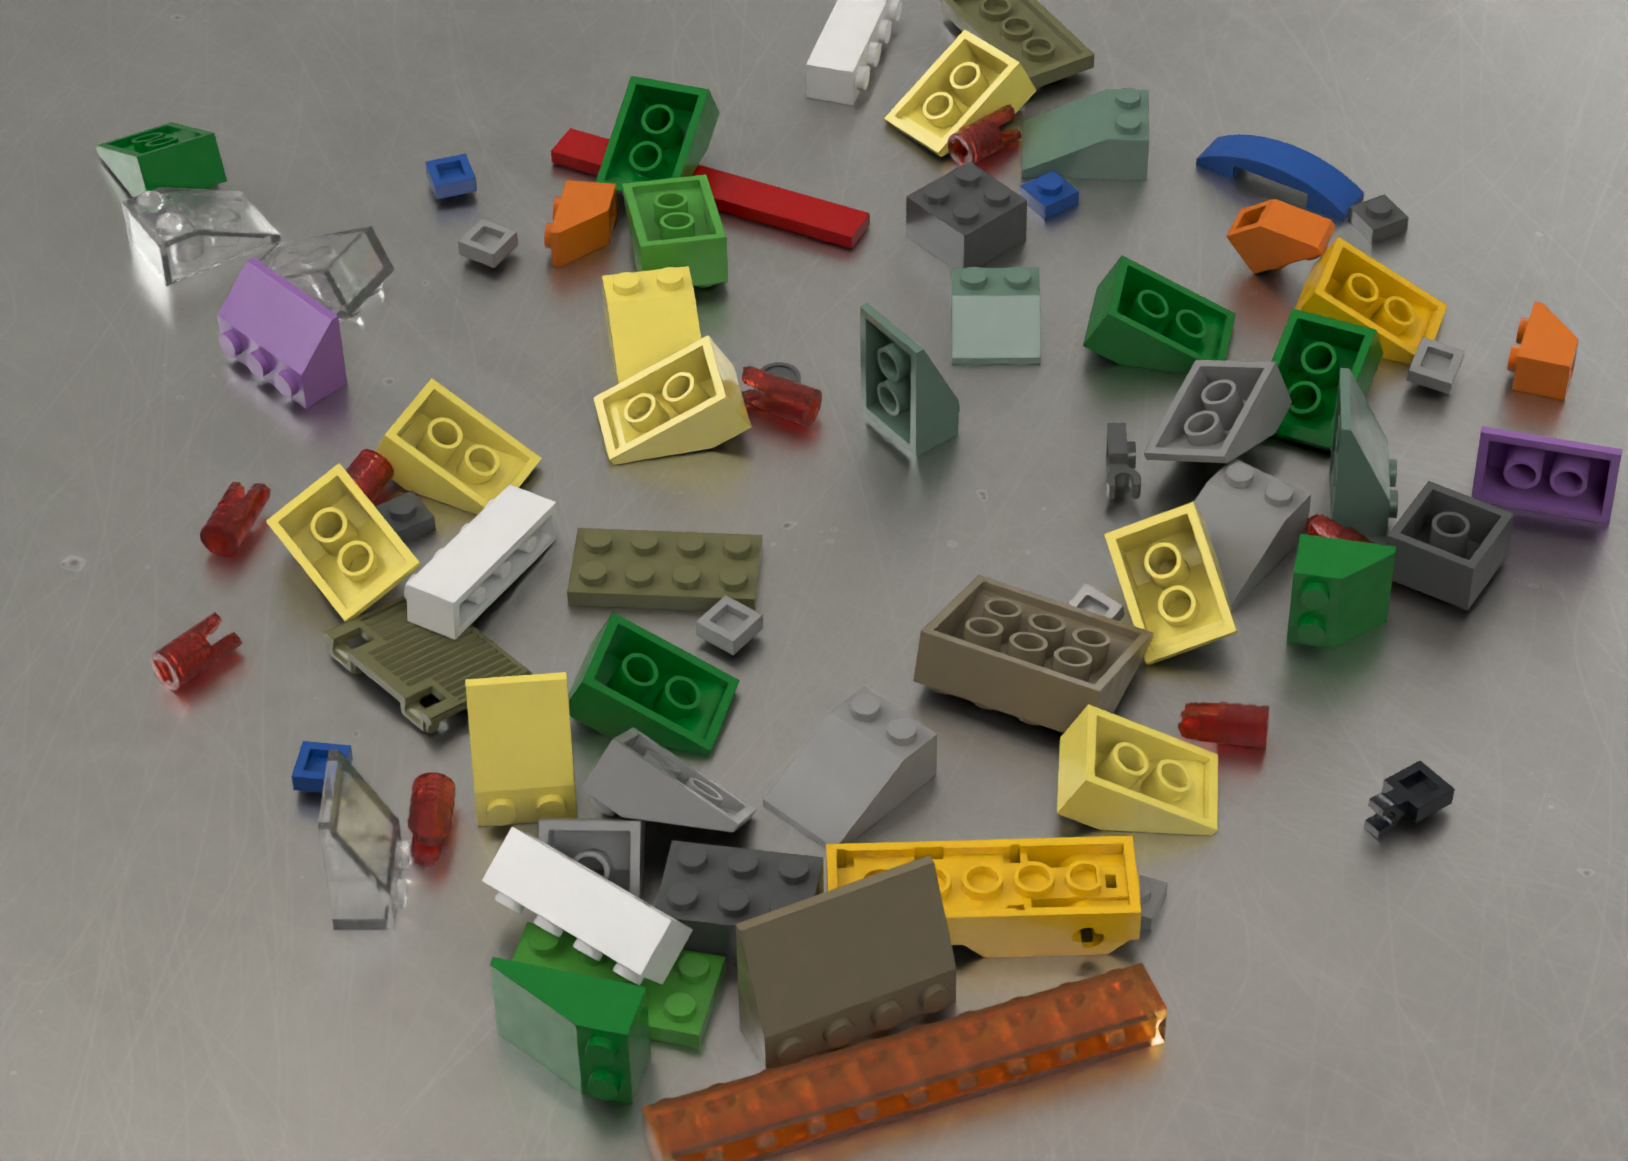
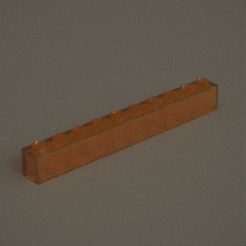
M1143 963L1125 968H1115L1101 975L1076 982H1066L1056 988L1028 996L1014 997L1004 1003L976 1011H966L958 1016L931 1024L917 1025L907 1031L879 1039L865 1040L858 1045L827 1054H817L803 1061L778 1068H768L760 1071L758 1074L726 1083H716L706 1089L678 1097L661 1099L654 1104L642 1107L644 1142L652 1161H763L1164 1043L1167 1007Z

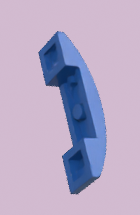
M1241 134L1217 137L1196 159L1197 166L1231 179L1243 169L1307 194V208L1341 221L1348 217L1350 206L1361 203L1364 200V192L1331 164L1306 150L1267 137Z

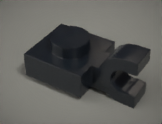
M1418 761L1384 779L1382 792L1369 798L1368 806L1376 814L1365 820L1364 828L1378 839L1390 832L1403 815H1407L1417 823L1450 805L1455 789L1422 761Z

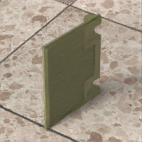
M404 596L323 633L324 640L329 643L330 655L351 673L361 674L364 672L401 702L400 709L402 714L424 733L432 734L436 732L440 721L467 708L465 679L532 675L530 670L473 625H470L454 640L407 621V600ZM358 635L368 641V643L355 649L348 645V640ZM431 693L441 701L428 708L420 704V699Z

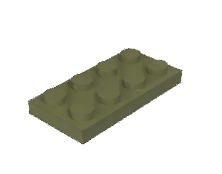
M941 0V11L962 32L964 29L1019 61L1036 89L1094 68L1095 54L1037 0Z
M578 528L567 590L568 606L708 611L726 595L756 611L763 553V535Z

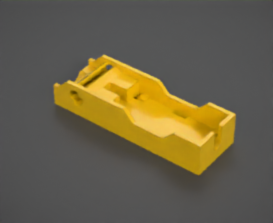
M1133 836L826 844L827 891L930 855L935 864L951 945H965L984 958L1104 955L1111 953L1129 940H1140L1142 913L1140 881L1136 868ZM1092 928V942H1082L1081 929Z

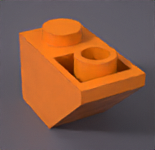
M566 180L561 197L556 196L554 199L553 223H547L545 227L544 245L545 248L551 249L552 266L561 267L611 244L618 220L616 184Z
M1271 199L1240 209L1226 237L1252 273L1257 274L1270 269L1277 271L1288 264L1301 260L1311 261L1317 259L1327 250V244L1336 225L1328 218L1283 201Z
M1534 302L1529 319L1521 317L1516 337V343L1521 345H1512L1507 371L1514 372L1512 390L1565 401L1574 373L1579 339L1544 303Z

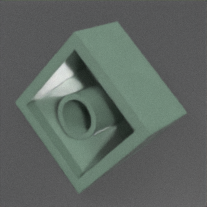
M1020 266L1011 268H951L952 365L1040 364L1039 268H1024Z

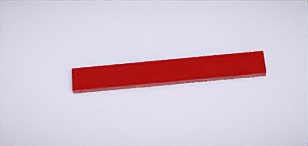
M570 128L551 150V162L598 176L610 139ZM698 165L692 175L707 176L718 211L849 249L854 247L870 225V213L731 173Z

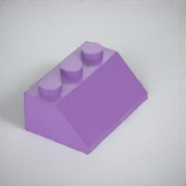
M253 257L246 261L217 315L220 329L219 344L226 355L236 358L250 368L255 376L264 378L275 386L284 397L293 399L307 409L347 385L339 316Z
M1482 426L1471 497L1492 505L1609 524L1623 449Z

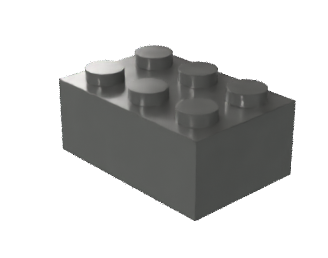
M672 840L655 908L693 929L683 947L684 950L726 957V966L737 967L736 924L824 893L823 857Z

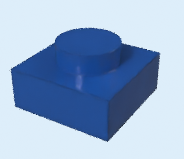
M466 154L425 162L426 175L436 199L457 197L461 194L477 191L476 177Z
M1054 170L1020 185V196L1025 198L1027 205L1044 220L1079 205V191Z
M303 741L291 776L293 790L342 795L353 760L351 745Z

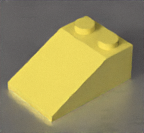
M964 29L886 115L884 120L887 124L928 150L943 157L1008 122L1037 90L1019 61Z
M689 266L666 267L640 272H621L619 274L602 276L604 314L617 384L701 339L696 299Z
M709 335L593 397L608 457L613 465L711 449L751 428L734 365Z
M431 378L383 436L369 463L405 490L413 491L419 495L478 515L485 509V506L491 499H495L509 485L520 488L542 458Z
M340 463L266 520L267 524L345 622L358 617L422 566Z
M1194 502L1104 534L1133 625L1153 632L1152 642L1144 655L1147 665L1238 634L1219 562L1204 517Z
M566 672L465 679L478 827L536 823L542 818H577Z
M1088 704L1060 737L1057 814L1106 831L1213 836L1218 831V754Z

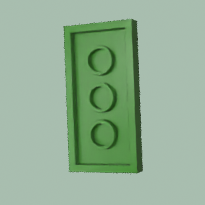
M531 922L526 923L512 961L638 985L614 972L613 968L617 962L605 954L598 961L574 948L573 944L577 938L565 930L561 937H558ZM682 949L663 985L647 978L643 979L639 986L647 988L650 1040L701 1048L726 973V957Z

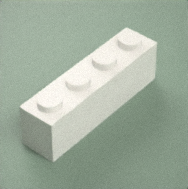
M837 0L806 63V98L854 105L860 90L865 91L867 89L871 67H877L879 63L882 43L888 44L892 22L898 21L900 18L902 0Z
M513 485L506 487L495 499H491L485 506V509L470 523H466L461 528L459 534L444 548H440L432 560L418 573L413 574L408 579L404 589V597L407 600V621L456 640L557 539V502Z
M511 827L482 879L483 882L498 890L494 898L496 901L520 914L525 907L537 914L533 921L534 924L558 937H561L565 930L577 938L573 944L574 948L598 961L605 954L617 962L613 968L614 972L638 985L642 983L644 978L663 985L693 929L540 839L515 827Z

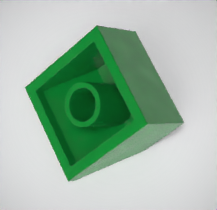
M1300 534L1293 572L1286 642L1335 648L1386 623L1396 546Z

